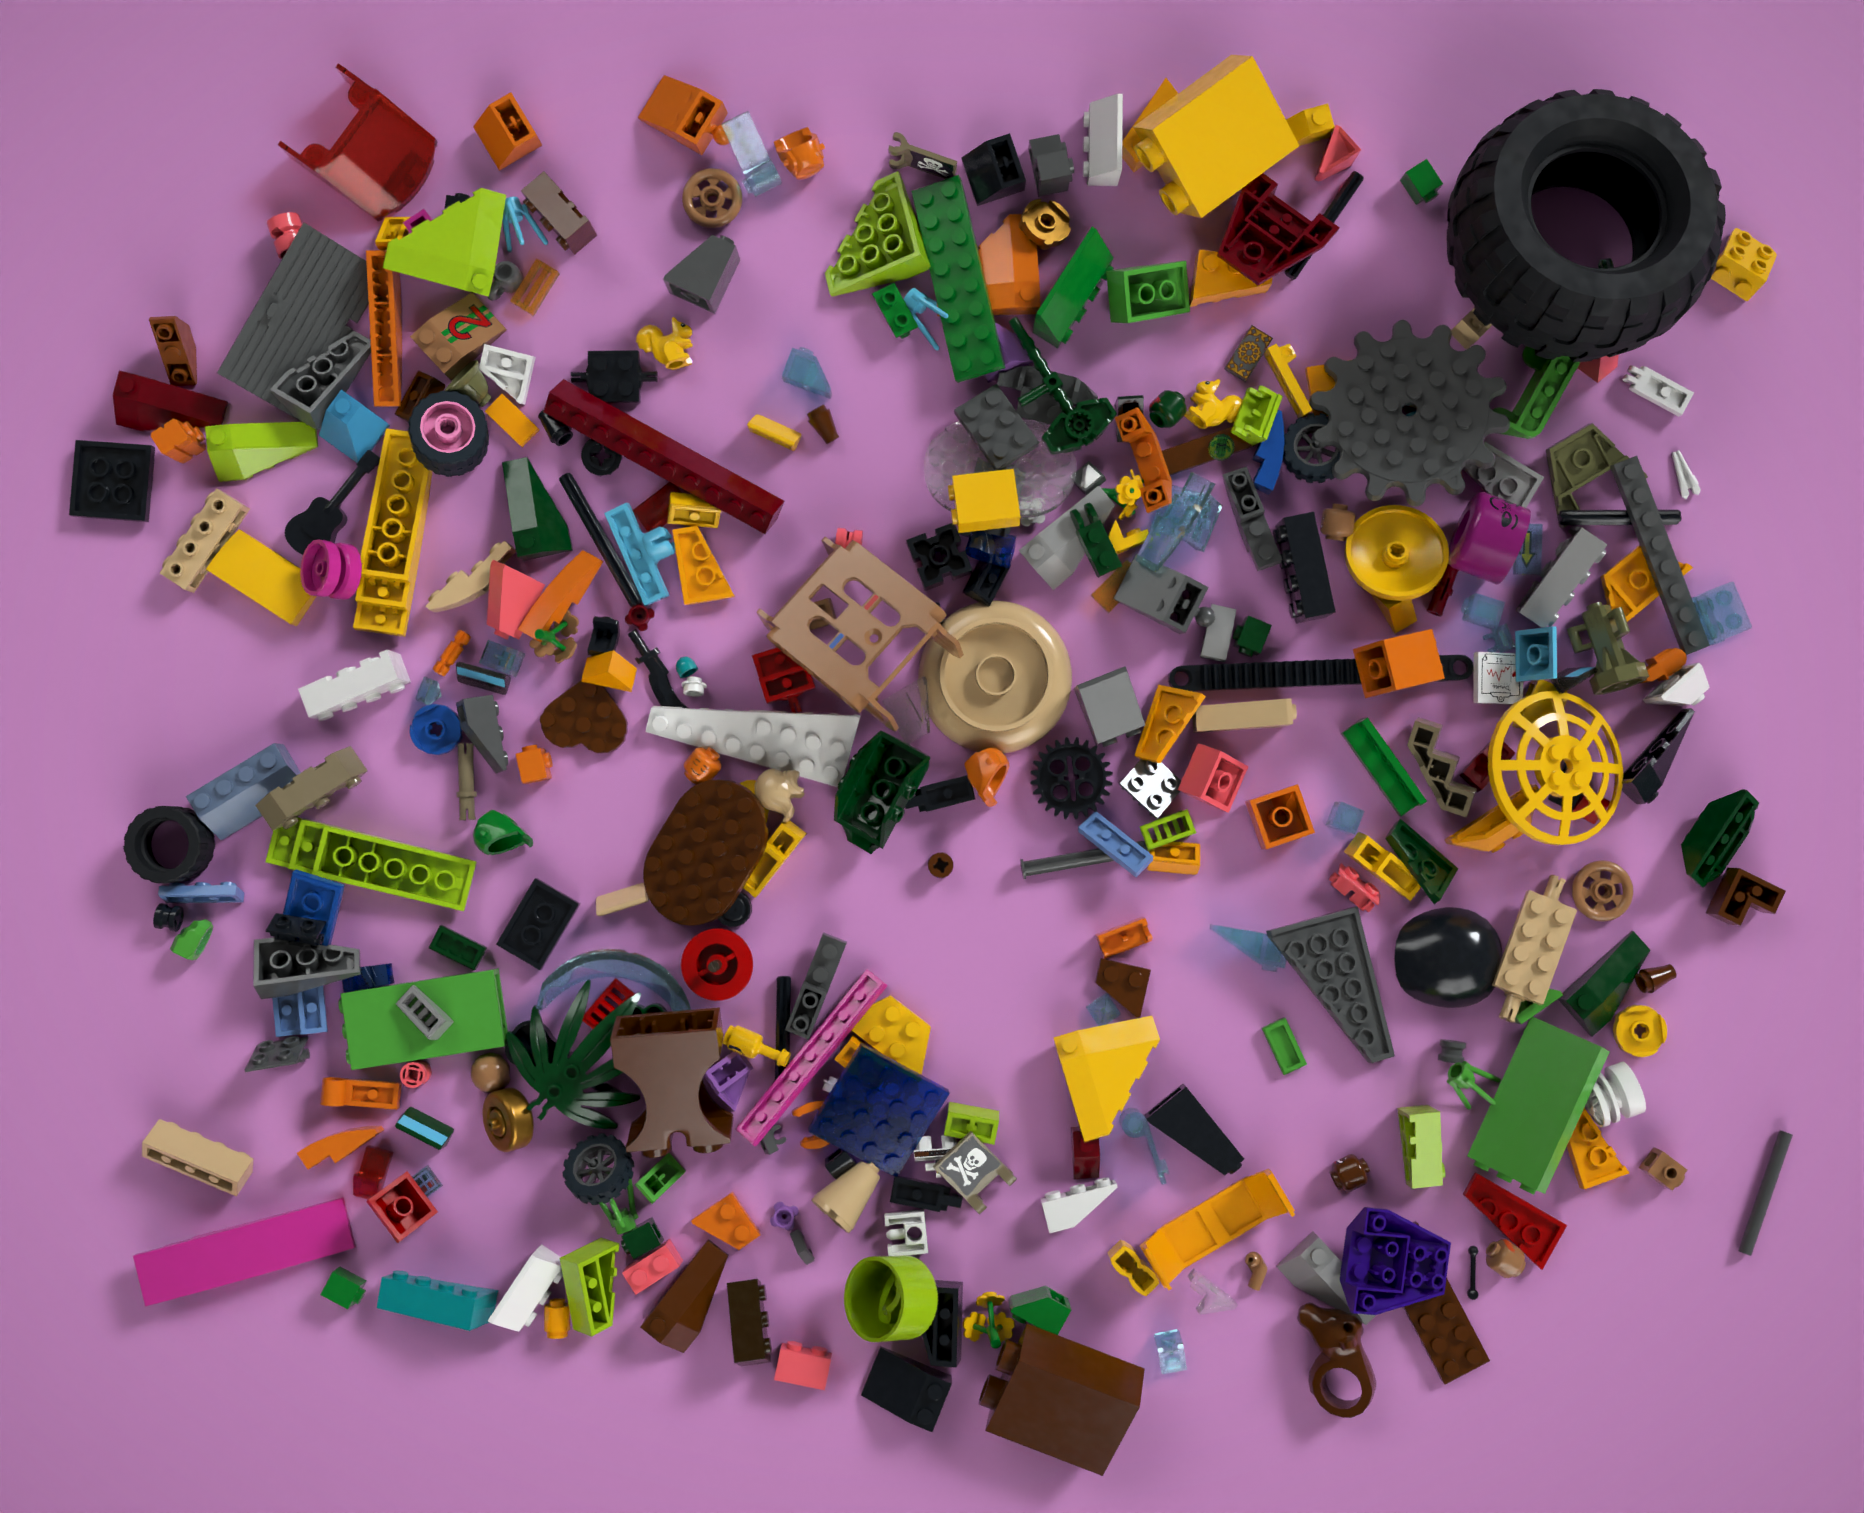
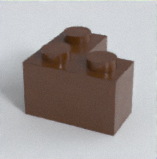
M1727 867L1706 914L1729 925L1741 926L1749 907L1762 913L1775 914L1786 891L1741 868Z

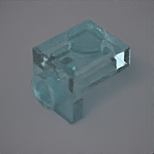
M1179 1330L1155 1333L1154 1339L1161 1374L1187 1370L1184 1346Z

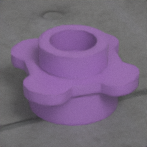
M777 1202L774 1205L775 1213L771 1217L770 1223L774 1227L778 1226L790 1231L795 1227L794 1219L798 1215L799 1210L794 1205L790 1207L784 1205L783 1202ZM783 1214H786L787 1217H786V1218H782V1215H783Z

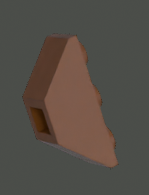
M177 316L150 317L149 322L170 384L174 386L196 385V345L190 326Z

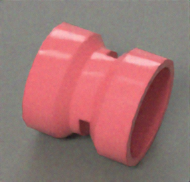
M837 528L835 544L846 548L854 540L862 546V530L849 532L845 528Z
M414 1060L402 1067L400 1079L406 1087L416 1088L430 1079L432 1070L426 1061Z

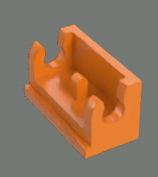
M1140 917L1096 934L1095 936L1104 959L1152 941L1153 937L1147 927L1146 918Z

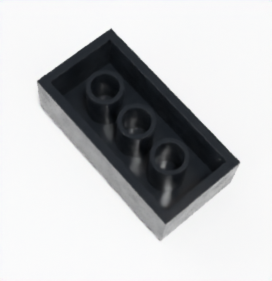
M1309 512L1283 518L1275 525L1276 529H1273V538L1275 543L1279 544L1282 563L1279 565L1281 569L1285 570L1286 579L1283 580L1286 594L1290 593V616L1292 619L1295 618L1296 624L1326 618L1336 611L1315 513Z

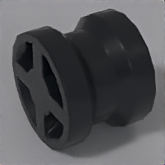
M160 903L154 913V927L157 929L166 927L170 931L177 932L184 918L183 907L174 906L171 908L167 904Z

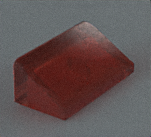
M667 483L633 509L635 516L648 532L667 524L670 493H682L675 484Z

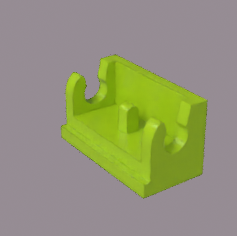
M1259 385L1258 391L1252 387L1247 388L1231 433L1252 446L1267 440L1283 396Z
M949 1102L944 1136L962 1139L972 1131L982 1143L995 1145L999 1124V1111Z

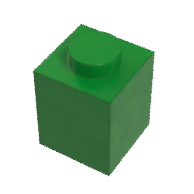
M1428 159L1406 171L1400 179L1416 205L1422 201H1425V203L1432 201L1439 195L1437 191L1443 185Z
M338 1267L332 1272L320 1295L349 1309L355 1303L359 1304L366 1293L363 1287L367 1280L342 1267Z

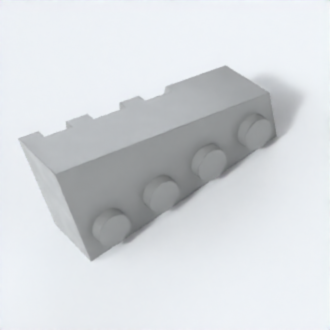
M1571 526L1568 533L1572 536L1559 544L1555 550L1557 558L1555 561L1551 560L1541 571L1540 577L1543 578L1541 582L1535 581L1516 608V611L1541 628L1551 627L1559 617L1557 613L1562 605L1567 606L1575 595L1574 589L1578 584L1582 585L1591 574L1588 570L1594 562L1598 564L1607 552L1604 549L1608 544L1580 526Z

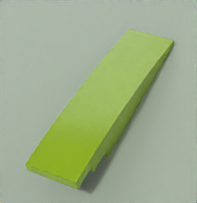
M297 817L298 822L288 829L281 827L273 831L266 863L287 867L291 870L297 869L329 880L465 911L477 861Z

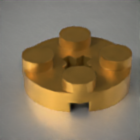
M1035 199L1024 209L1019 222V228L1042 250L1059 246L1065 241L1071 230L1068 212L1055 201L1050 200L1047 203L1041 202L1042 199ZM1041 220L1043 222L1048 221L1050 223L1049 226H1045Z

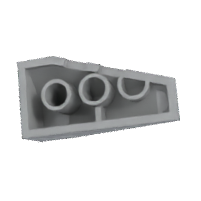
M1097 486L1019 550L1053 590L1074 573L1085 555L1083 546L1076 534L1077 530L1071 519L1070 511L1078 510L1084 521V526H1088L1091 523L1084 510L1085 504L1091 503L1097 512L1098 520H1101L1102 524L1105 523L1115 507L1113 501L1100 486Z
M1312 1231L1276 1267L1295 1287L1335 1309L1351 1313L1340 1283L1342 1261ZM1358 1314L1365 1325L1376 1316Z

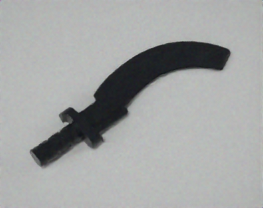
M636 629L631 631L628 636L642 656L640 658L636 657L635 660L638 664L644 662L650 671L648 676L649 682L660 705L688 708L677 698L667 678L669 671L658 657V654L661 653L656 647L650 651Z

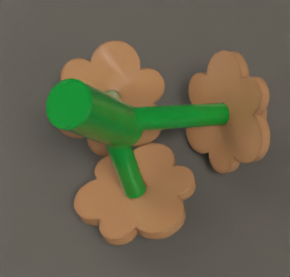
M567 610L560 624L554 622L555 628L553 630L537 629L535 637L542 640V642L540 643L532 639L529 643V646L534 649L535 655L537 657H544L546 654L549 656L554 655L555 662L557 663L571 658L577 643L574 641V638L569 636L571 634L575 635L578 632V618L571 615L570 611ZM560 631L563 636L569 638L567 640L562 639L559 642L555 634Z

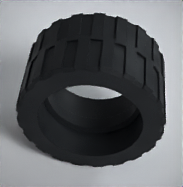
M155 806V808L146 809L143 813L138 814L133 822L129 824L124 836L123 849L127 863L132 867L131 869L144 880H150L153 883L185 882L199 876L208 867L209 862L212 861L215 849V836L198 818L193 809L179 806ZM168 820L176 821L184 828L189 842L185 859L179 866L173 869L161 866L156 861L151 848L155 830L159 825Z

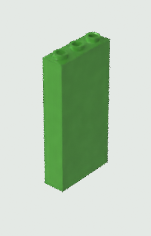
M499 968L340 993L341 998L338 1005L340 1012L344 1015L345 1024L342 1025V1033L348 1043L346 1060L348 1064H351V1070L507 1046L506 1034L508 1028ZM412 985L418 987L454 1021L437 1040H429L396 1005L398 1000ZM415 997L410 1002L408 1007L411 1008L418 1000V998ZM423 1004V1005L419 1008V1010L416 1012L417 1015H418V1014L423 1010V1008L425 1007L424 1004ZM430 1012L424 1021L426 1022L433 1014Z
M1531 1017L1493 1098L1496 1104L1490 1105L1467 1155L1475 1160L1473 1165L1487 1172L1489 1168L1498 1171L1497 1177L1509 1183L1514 1179L1521 1183L1519 1188L1533 1195L1536 1191L1545 1194L1610 1051L1542 1020Z

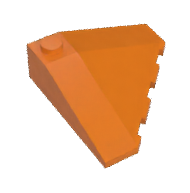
M1009 214L1002 221L1003 225L994 234L991 233L978 246L993 315H1035L1040 308L1037 244L1032 242L1019 228L1022 214Z

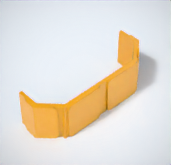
M1266 1169L1236 1181L1199 1205L1164 1224L1152 1236H1149L1140 1247L1163 1287L1169 1291L1172 1289L1169 1283L1184 1268L1266 1219L1289 1213L1293 1217L1295 1216V1210L1272 1171Z

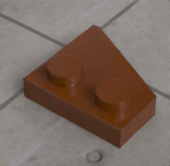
M1100 958L1095 983L1134 1016L1140 1018L1151 970Z

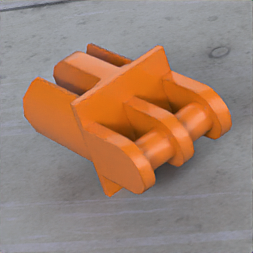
M1668 648L1652 658L1646 659L1649 677L1642 683L1652 682L1656 679L1658 682L1668 680L1671 675L1679 671L1686 664V653L1678 648Z

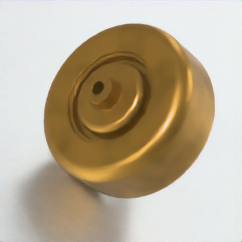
M512 1087L491 1092L483 1104L482 1115L485 1131L494 1147L502 1152L524 1148L530 1143L534 1131L532 1111L527 1109L529 1103L519 1090Z

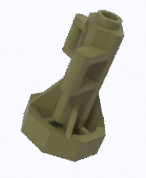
M1602 602L1588 605L1586 607L1587 611L1581 614L1585 624L1568 628L1567 632L1575 654L1591 649L1594 650L1597 662L1594 676L1589 680L1594 695H1604L1624 690L1645 681L1649 677L1645 662H1640L1625 650L1621 639L1630 632L1622 607L1611 610L1610 605H1602ZM1587 630L1591 643L1583 645L1579 632Z

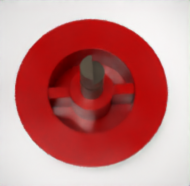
M720 928L708 929L693 937L685 947L681 959V971L687 986L695 994L707 1000L722 1001L736 996L746 987L753 972V957L747 943L736 933Z

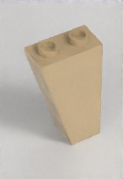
M1291 698L1202 705L1198 707L1192 716L1193 733L1289 726L1293 724V719L1297 718L1296 705L1292 704Z

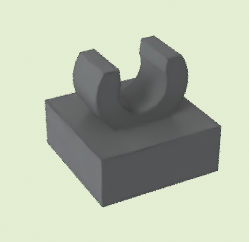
M773 1125L759 1142L765 1154L770 1155L778 1151L779 1149L776 1144L780 1145L786 1142V1137H781L778 1140L774 1137V1132L781 1128L780 1125Z

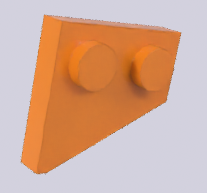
M733 1191L691 1220L695 1226L738 1250L761 1235Z

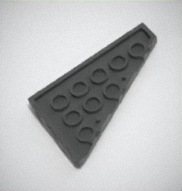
M1358 907L1347 908L1266 931L1269 939L1368 1063L1378 1062L1395 1056Z

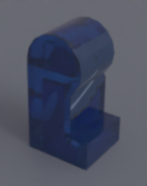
M984 531L970 532L965 552L971 558L1010 568L1015 551L1016 536L1006 534V537L994 534L990 535Z
M392 963L361 966L360 975L342 980L344 993L395 983Z

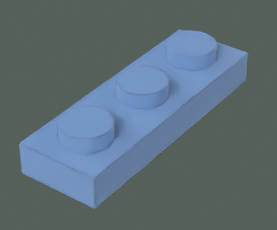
M1093 812L1078 827V832L1134 877H1137L1153 861V855L1098 812Z
M175 882L169 883V886H159L158 896L166 903L244 902L245 894L232 882H221L220 885L196 882L195 885L190 886Z

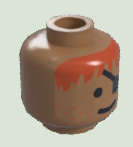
M1507 1239L1494 1241L1486 1249L1487 1266L1503 1278L1517 1277L1523 1272L1526 1265L1524 1252Z

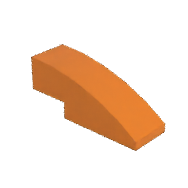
M364 1126L340 1131L308 1145L297 1152V1155L308 1170L329 1156L334 1163H337L384 1131V1128L382 1126Z

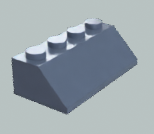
M273 743L190 793L186 798L198 818L220 840H224L262 817L255 805L277 787L283 788L292 782V778L301 772L285 745Z

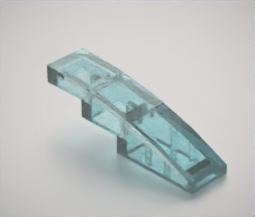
M1191 472L1180 495L1174 493L1172 504L1168 505L1164 515L1158 514L1135 561L1157 572L1192 526L1212 492L1215 483Z

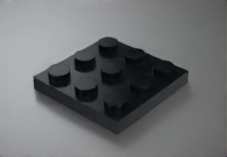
M76 440L69 515L82 518L149 522L155 447L141 444Z

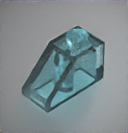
M800 347L799 350L792 348L782 373L783 382L831 399V388L817 357L813 355L814 352Z

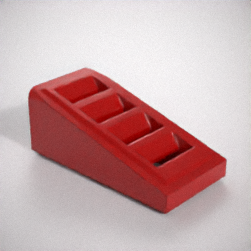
M615 978L584 1014L583 1022L593 1029L599 1023L592 1017L593 1013L602 1020L607 1016L598 1008L600 1005L610 1012L615 1009L614 1006L605 1000L607 996L620 1005L635 993ZM614 988L625 996V999L621 1000L612 990Z

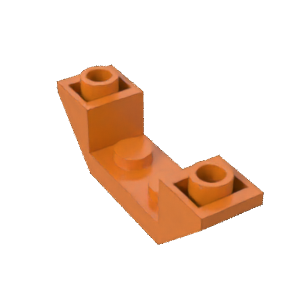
M1139 408L1114 417L1122 441L1129 442L1141 477L1144 480L1145 487L1140 488L1146 512L1151 513L1172 504V480L1156 433Z

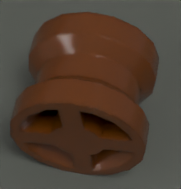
M943 852L934 854L928 862L930 873L938 878L949 876L953 870L952 858Z

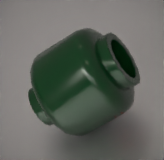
M1164 390L1150 403L1149 417L1151 421L1160 428L1175 426L1186 414L1185 398L1176 391Z

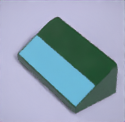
M409 1107L395 1125L397 1129L438 1150L447 1146L454 1132L452 1127L413 1107Z

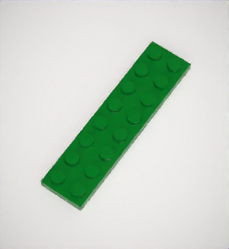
M957 175L911 191L923 244L931 266L929 270L938 308L948 314V318H944L941 315L940 317L955 381L959 383L1005 369L960 176Z

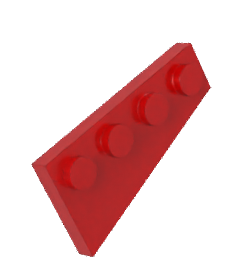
M1475 1172L1463 1195L1522 1250L1534 1264L1543 1270L1567 1225Z

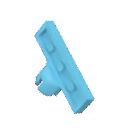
M624 503L604 513L644 606H649L670 596L657 566L660 560L674 554L676 551L674 542H669V539L672 538L666 528L657 527L647 533H643L630 503Z

